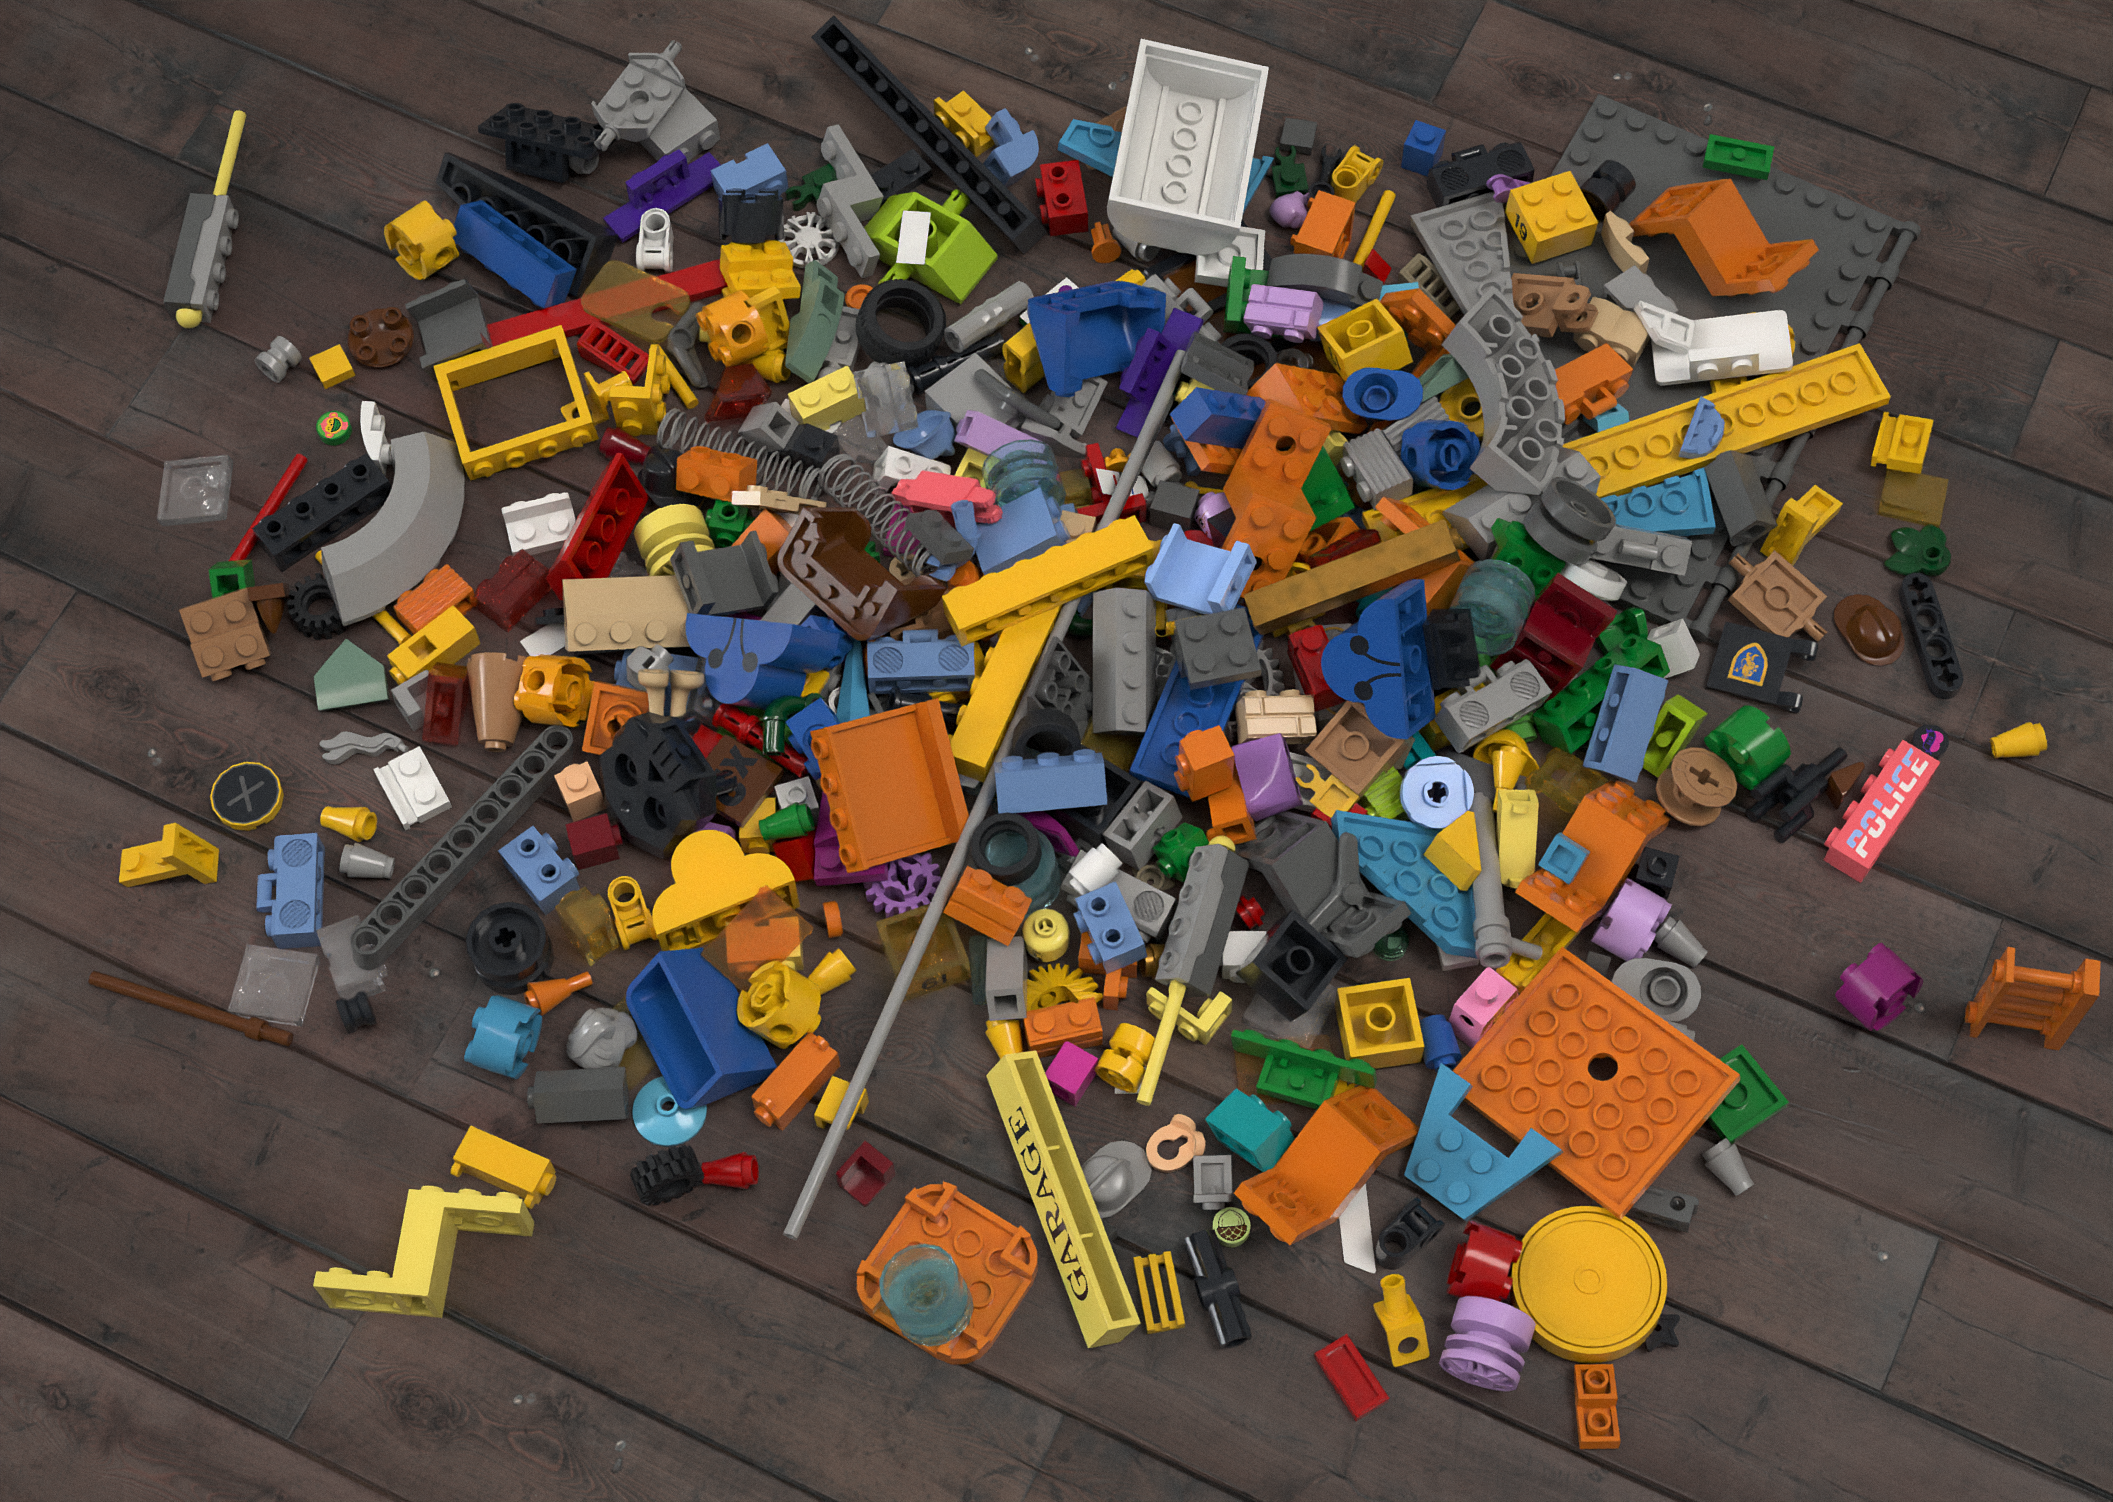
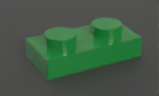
M1710 134L1702 168L1767 180L1774 146Z

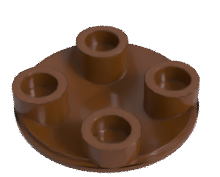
M396 307L374 309L362 315H356L350 321L348 333L349 350L357 361L366 366L376 368L391 366L402 360L412 347L414 340L412 325Z

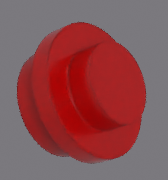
M1244 895L1240 896V902L1237 904L1236 911L1247 927L1252 929L1256 925L1259 927L1264 925L1260 918L1265 915V912L1255 898L1251 897L1247 900Z

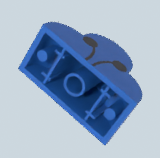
M1424 579L1405 581L1368 605L1362 612L1358 622L1328 642L1321 658L1323 676L1333 692L1345 700L1364 703L1366 713L1372 724L1383 734L1396 739H1408L1436 717L1434 690L1422 627L1427 619Z
M687 613L686 617L688 643L696 654L706 658L705 679L711 695L719 702L764 711L774 699L783 695L800 697L805 685L806 674L818 672L829 664L837 650L840 635L788 623Z

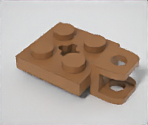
M1513 273L1511 279L1514 307L1523 316L1521 322L1531 335L1553 337L1558 325L1561 332L1584 333L1591 330L1599 312L1595 305L1587 303L1589 297H1591L1589 288L1576 285L1574 278ZM1536 302H1538V304H1537L1536 306H1534V307H1532V308H1527V307L1533 306ZM1587 315L1585 320L1576 321L1578 317Z

